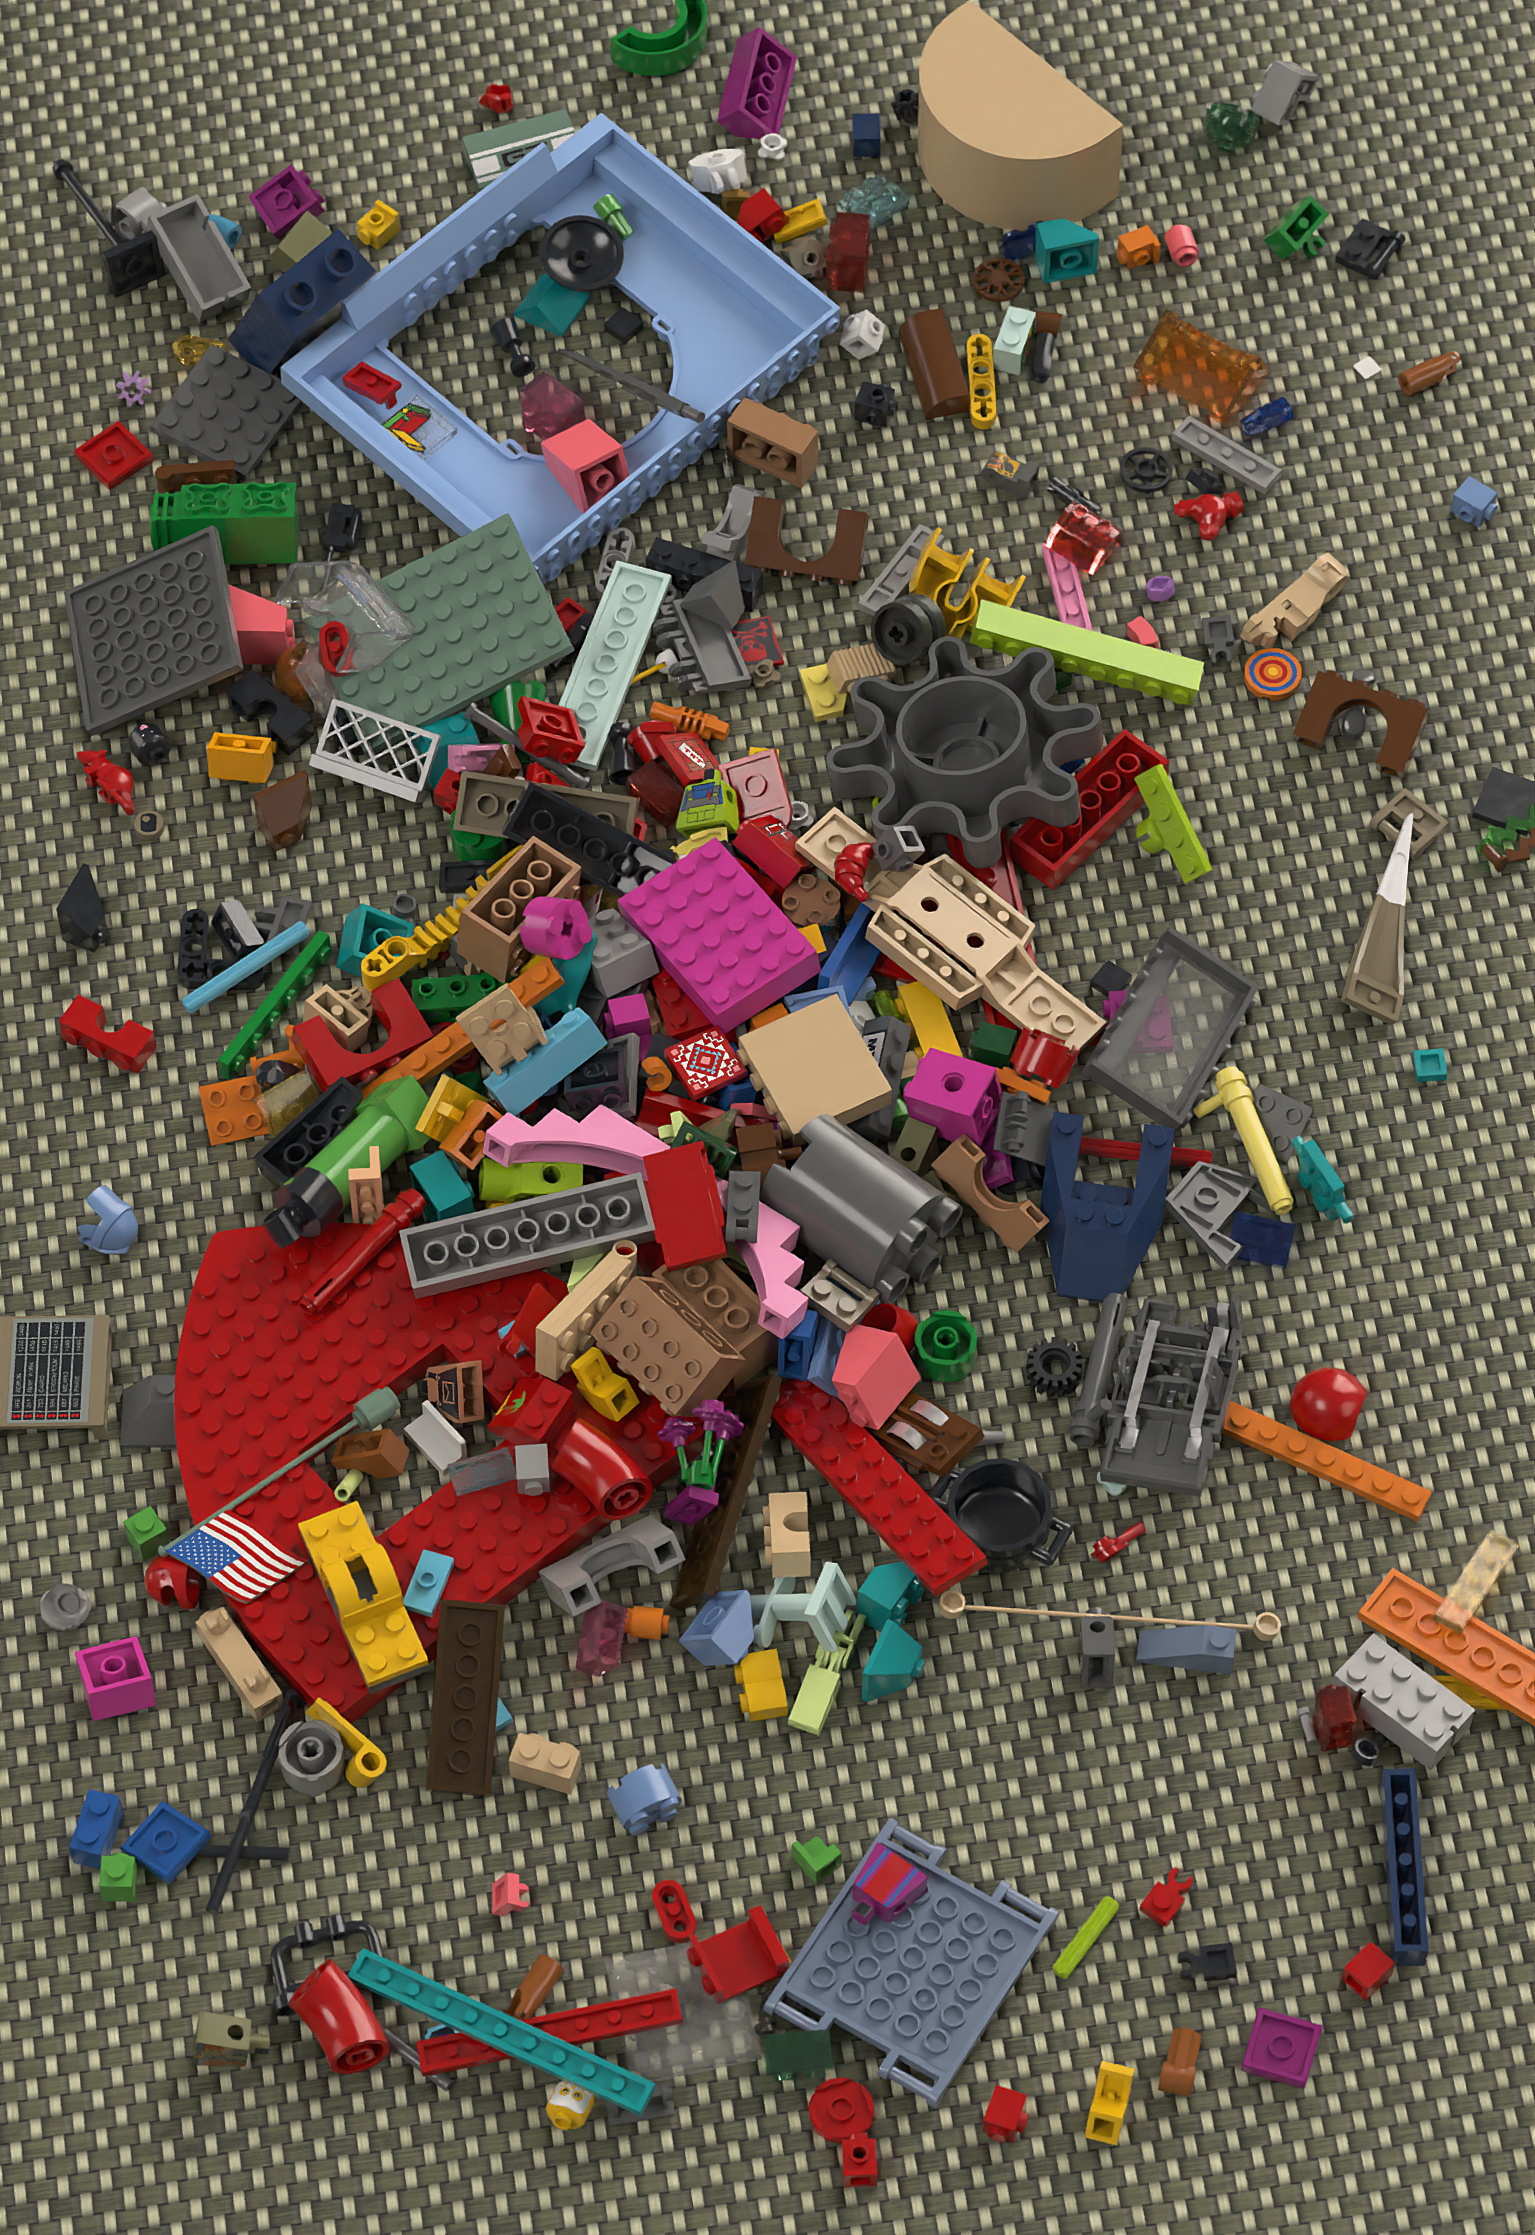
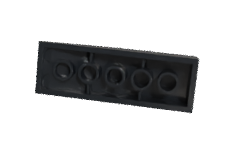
M529 779L500 831L506 837L523 846L532 836H535L581 866V877L619 897H623L678 861Z

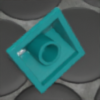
M545 273L539 277L515 310L514 317L563 337L589 301L590 295L587 292H576L563 288Z

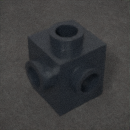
M862 381L854 403V420L887 428L890 418H895L898 411L899 402L895 401V389L881 384L877 385Z

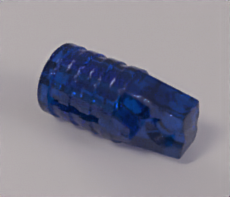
M1281 396L1270 403L1258 407L1241 419L1240 424L1245 435L1250 436L1269 431L1280 424H1284L1286 421L1292 420L1293 412L1289 402L1285 397Z

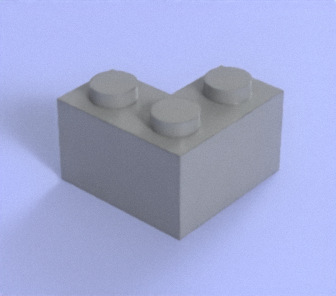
M1274 61L1273 64L1271 63L1264 73L1265 81L1262 87L1253 96L1251 111L1277 125H1288L1298 102L1309 100L1320 76L1294 62Z

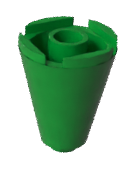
M519 679L488 695L494 719L518 734L517 731L523 722L517 703L521 696L545 702L546 687L543 683L530 679V684H521ZM500 737L501 743L510 744ZM515 747V753L519 762H527L530 756Z

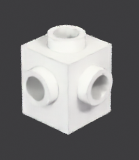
M867 309L855 315L853 314L844 323L840 345L858 360L878 352L879 346L883 341L882 336L885 324Z

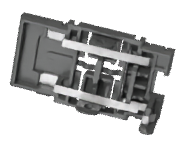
M1232 1293L1230 1305L1207 1301L1208 1328H1206V1322L1202 1321L1200 1327L1190 1326L1189 1319H1185L1184 1324L1174 1323L1177 1315L1176 1303L1144 1298L1142 1308L1138 1311L1135 1323L1137 1329L1136 1331L1129 1330L1125 1348H1122L1119 1355L1118 1376L1111 1399L1112 1407L1107 1415L1110 1427L1105 1441L1107 1447L1100 1471L1101 1481L1201 1497L1208 1470V1461H1212L1215 1443L1221 1442V1431L1224 1429L1239 1368L1238 1360H1241L1242 1355L1241 1347H1237V1343L1241 1342L1244 1329L1241 1297ZM1171 1362L1178 1363L1173 1376L1168 1375L1167 1371L1163 1369V1367L1170 1368ZM1185 1364L1190 1365L1192 1372L1189 1379L1180 1377ZM1122 1386H1123V1389H1124V1393H1123V1397H1122L1123 1400H1119L1120 1393H1121V1389H1122ZM1177 1392L1185 1393L1183 1400L1184 1410L1173 1409ZM1167 1398V1408H1164Z

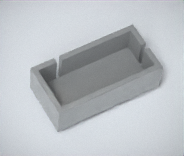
M196 194L150 215L146 230L147 232L152 230L156 235L159 253L200 323L221 313L223 306L228 310L247 301L251 286L213 219L208 221L210 214L200 196Z
M1372 1634L1334 1674L1329 1692L1331 1696L1352 1711L1356 1707L1361 1691L1363 1695L1357 1715L1430 1770L1447 1754L1450 1746L1453 1747L1470 1729L1475 1713L1473 1707L1375 1634Z

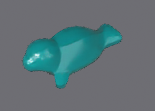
M593 931L591 940L585 943L578 955L569 960L552 959L565 983L532 1006L536 1013L543 1011L548 1018L558 1010H562L566 1014L576 1009L577 997L589 973L593 951L598 942V937Z

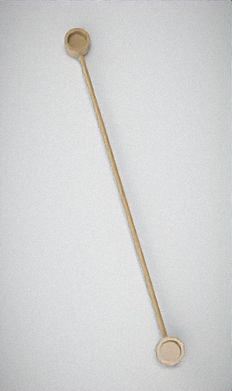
M956 1590L944 1592L938 1604L940 1613L948 1619L959 1617L963 1610L1078 1618L1084 1616H1110L1113 1620L1249 1629L1253 1630L1255 1635L1263 1641L1273 1640L1278 1635L1281 1627L1279 1618L1270 1612L1258 1615L1254 1625L965 1605L964 1596Z

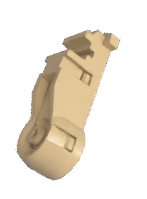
M1330 553L1322 555L1258 614L1255 613L1251 616L1243 627L1240 637L1248 645L1253 644L1255 646H1263L1264 648L1273 647L1278 635L1277 631H1281L1293 641L1301 631H1304L1315 622L1321 606L1329 602L1346 584L1349 578L1346 569Z

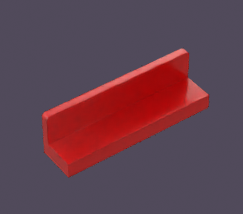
M647 1087L636 1126L660 1140L658 1128L672 1125L670 1113L681 1111L695 1127H698L726 1111L662 1091H652ZM737 1115L729 1144L739 1148L736 1128L764 1123Z

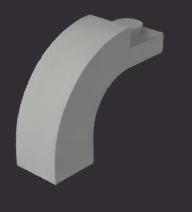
M741 484L732 486L727 507L720 523L713 531L704 533L702 543L708 545L706 553L731 561L736 560L740 556L748 542L754 496L765 497V492Z

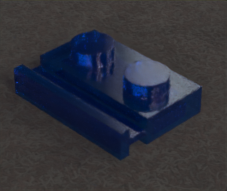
M1236 1211L1230 1239L1243 1246L1241 1253L1236 1259L1286 1269L1296 1224Z

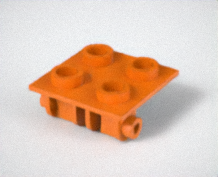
M256 1075L198 1087L211 1146L270 1134L261 1087L257 1083Z

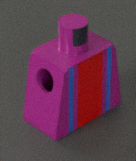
M877 1842L854 1881L852 1898L858 1904L852 1910V1916L863 1925H866L874 1915L885 1922L893 1921L924 1895L927 1889L928 1876Z

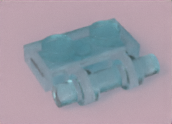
M879 173L875 177H869L864 180L863 185L856 190L851 189L845 193L844 198L838 201L837 204L842 211L852 207L850 209V217L869 232L909 205L910 197L892 181L882 186L886 179Z

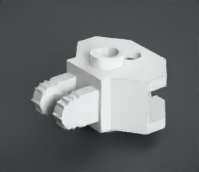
M721 149L698 155L688 162L693 176L692 187L697 191L722 194L723 191L740 188V183L747 179L744 153L741 149Z

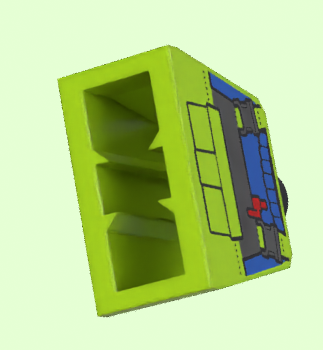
M716 769L704 771L703 783L688 785L685 788L676 829L687 839H690V835L718 827H727L728 834L736 833L739 827L736 792L724 780H721V772Z

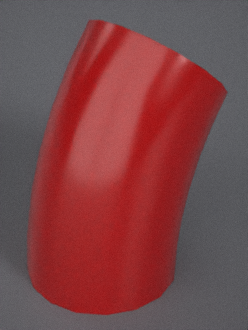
M581 1418L577 1419L560 1449L551 1470L579 1489L603 1518L615 1521L636 1514L651 1499L653 1493L651 1481L636 1461L621 1446L593 1425Z
M331 1958L318 1966L290 1998L288 2005L300 2016L314 2034L333 2072L338 2074L362 2072L374 2067L389 2054L390 2045L371 2007L354 1983Z

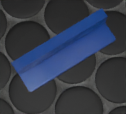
M862 902L819 973L817 990L843 985L848 1007L853 1003L882 952L865 939L867 927L871 921L872 910Z

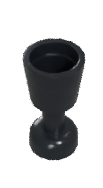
M504 318L496 322L490 332L503 352L511 354L513 358L510 363L512 374L515 377L529 375L536 365L530 355L523 354L520 349L522 338L516 321L512 318Z
M626 722L612 724L609 732V739L616 744L617 751L611 755L609 780L621 786L633 784L638 779L634 754L628 750L629 742L626 739L634 730V727Z

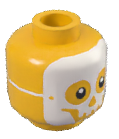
M561 2081L556 2084L546 2105L547 2116L559 2129H579L585 2124L594 2105V2097L583 2089Z

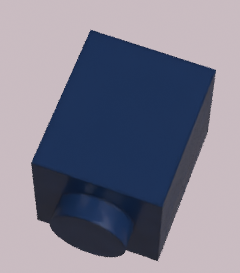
M879 113L852 114L853 157L880 156Z

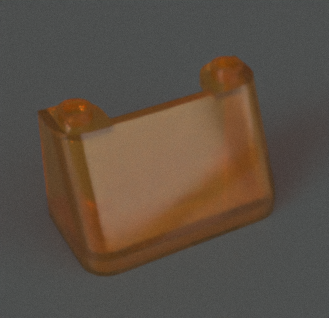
M1166 309L1133 366L1135 371L1139 373L1137 378L1149 386L1156 383L1209 411V417L1223 424L1225 420L1231 422L1264 381L1270 369L1262 358L1252 353L1247 355L1242 350L1238 351L1199 331L1189 322L1186 323L1180 319L1178 320V314Z

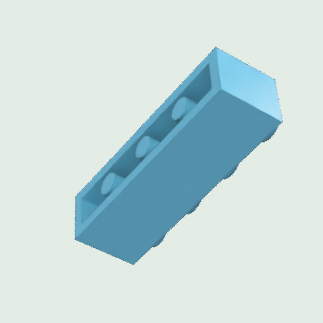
M579 1007L574 1011L566 1013L560 1022L551 1029L544 1031L548 1043L543 1045L539 1042L526 1051L528 1054L526 1058L520 1062H517L516 1059L501 1067L502 1074L497 1076L492 1071L490 1076L483 1081L499 1106L506 1113L509 1112L514 1116L519 1114L547 1092L548 1089L556 1085L608 1044L592 1019Z

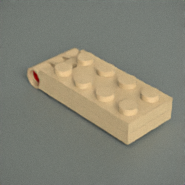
M628 1240L616 1242L613 1245V1250L536 1327L537 1372L557 1381L565 1372H569L572 1369L570 1366L583 1353H586L592 1347L596 1339L590 1332L633 1277L636 1276L637 1246L633 1242Z

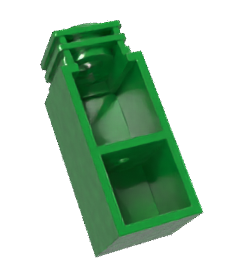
M250 482L247 484L220 483L209 485L194 483L182 485L181 492H174V494H169V492H164V494L154 493V501L150 505L149 525L151 545L155 551L213 525L219 531L224 564L297 563L300 526L296 483Z

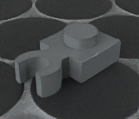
M1231 615L1202 618L1205 649L1213 648L1210 653L1212 667L1216 666V657L1219 655L1225 656L1227 665H1231L1232 652L1227 647L1234 646Z

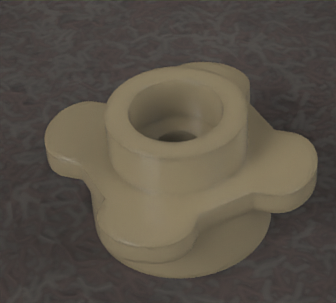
M763 659L762 662L756 665L751 664L747 667L750 676H752V682L757 688H769L780 679V673L775 671L771 659Z

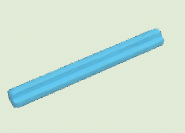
M298 921L182 999L184 1008L189 1013H194L307 938L310 934L308 927L302 921Z

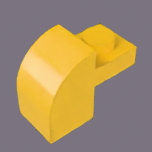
M591 1347L570 1366L579 1381V1384L576 1386L580 1393L593 1408L605 1417L618 1422L640 1403L628 1380L612 1372L600 1349Z
M1102 2061L1087 2121L1085 2138L1117 2145L1130 2097L1134 2074L1133 2068Z

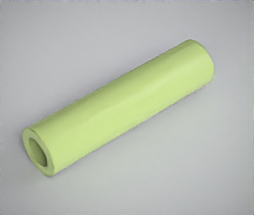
M353 1469L348 1472L335 1489V1497L338 1500L346 1501L363 1479L362 1472Z

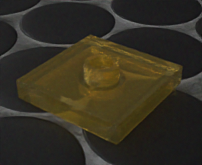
M302 1070L255 1098L253 1102L269 1133L274 1138L320 1095L307 1071Z

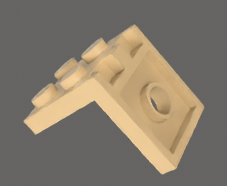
M507 983L456 1017L459 1025L497 1076L503 1073L501 1067L514 1059L520 1062L528 1056L526 1051L539 1042L543 1045L548 1043L535 1010L531 1005L525 1008ZM503 1019L506 1021L496 1029H491V1024L495 1020Z

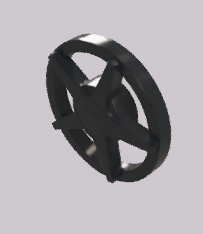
M1140 447L1124 455L1120 463L1119 472L1122 481L1129 488L1150 494L1165 488L1172 478L1173 466L1168 456L1163 452L1150 447ZM1139 454L1154 455L1152 459L1144 458L1140 460L1134 456ZM1158 458L1166 464L1168 473L1158 470L1156 464ZM1129 460L1135 466V471L1126 475L1124 466ZM1139 479L1144 481L1145 486L1136 484L1131 480ZM1153 479H1164L1161 483L1150 486V481Z

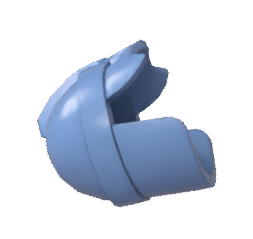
M102 1185L87 1198V1204L102 1220L98 1226L85 1224L77 1227L80 1232L78 1242L92 1247V1249L103 1254H127L138 1234V1222L133 1213L134 1209L128 1203L122 1201L106 1185Z

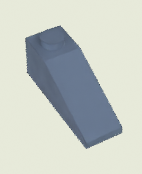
M1201 1625L1140 1631L1136 1662L1231 1674L1237 1629Z

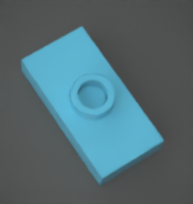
M423 1550L403 1599L406 1610L433 1618L453 1568L454 1558Z

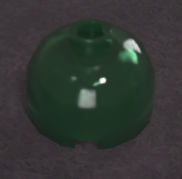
M1212 104L1210 109L1207 107L1204 118L1206 136L1222 152L1232 153L1234 150L1242 149L1248 146L1255 138L1260 122L1258 114L1250 109H1247L1246 113L1238 111L1239 106L1234 104Z

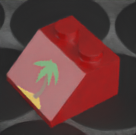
M547 1378L520 1379L487 1429L518 1446L547 1444L548 1449L574 1410L573 1392Z

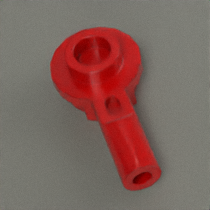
M1137 1522L1124 1530L1119 1537L1110 1539L1109 1536L1102 1538L1092 1546L1095 1549L1091 1554L1092 1558H1097L1100 1564L1111 1559L1126 1548L1128 1542L1146 1532L1145 1526L1141 1522Z

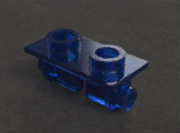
M1043 220L1030 224L1027 230L1019 232L1018 229L1005 233L997 246L998 249L1006 248L1003 250L1004 258L1014 261L1030 255L1031 252L1028 244L1032 245L1035 252L1037 223H1042Z

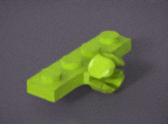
M1156 765L1135 777L1134 779L1150 812L1149 817L1140 822L1136 828L1137 839L1146 834L1150 836L1140 846L1151 854L1167 849L1185 884L1212 871L1213 869L1163 765Z

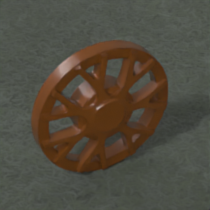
M1002 257L982 262L973 273V287L976 293L983 299L991 302H1005L1015 298L1021 293L1025 284L1022 268L1016 262ZM1000 264V269H993L992 265ZM1008 266L1013 268L1010 272H1007L1005 269ZM986 270L990 273L988 275L981 274V271ZM1010 277H1020V282L1011 281ZM988 281L987 285L982 287L978 285L979 282ZM1010 286L1014 291L1007 294L1005 289ZM990 290L998 291L997 295L989 294Z

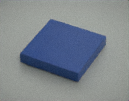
M161 1801L120 1847L122 1853L135 1857L137 1864L170 1885L212 1836L207 1829L164 1801Z

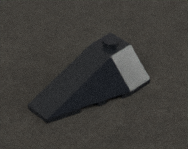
M341 1076L253 1156L261 1174L279 1189L343 1131L361 1101L363 1094Z

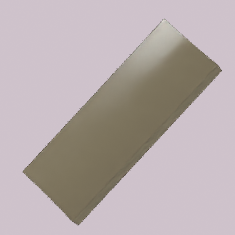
M462 771L453 830L508 838L500 831L527 781ZM534 782L633 835L640 798Z

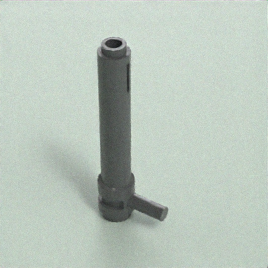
M1110 1293L1103 1301L1080 1398L1074 1406V1419L1070 1422L1069 1433L1070 1440L1079 1446L1089 1447L1094 1444L1095 1440L1099 1438L1101 1430L1099 1424L1103 1422L1104 1414L1112 1407L1111 1401L1105 1397L1128 1305L1126 1298L1119 1293Z

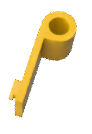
M319 1697L305 1713L313 1720H322L329 1723L338 1731L343 1746L353 1754V1757L345 1767L346 1779L355 1787H368L384 1772L386 1768L385 1755L346 1721L337 1710Z

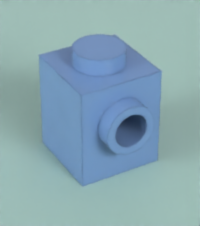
M1469 476L1453 494L1451 512L1460 516L1463 521L1479 528L1486 519L1491 520L1497 512L1496 500L1498 492Z

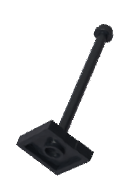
M64 159L56 161L53 165L54 176L58 180L66 182L113 245L112 248L102 252L110 292L113 296L117 298L163 277L164 271L159 257L158 242L153 231L150 230L123 242L72 174V164Z

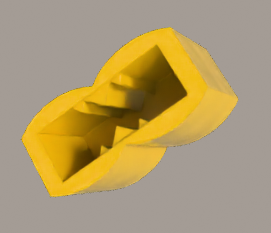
M777 1649L748 1653L739 1662V1665L733 1666L736 1684H742L744 1694H739L742 1713L748 1712L750 1722L788 1716V1705Z

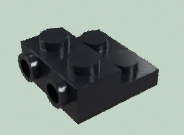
M625 1046L599 1050L565 1077L564 1095L569 1112L576 1111L583 1114L589 1112L591 1108H597L600 1104L608 1108H617L621 1103L629 1102L630 1083L627 1076V1053Z

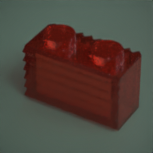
M650 759L648 763H645L644 766H641L635 773L627 777V793L631 797L640 798V806L647 810L648 814H651L664 828H667L678 820L686 787L673 779V775L667 766L663 764L659 766L653 759Z
M1327 1685L1321 1688L1316 1695L1312 1721L1316 1728L1317 1739H1319L1318 1744L1321 1745L1320 1750L1323 1752L1352 1746L1357 1720L1347 1686Z

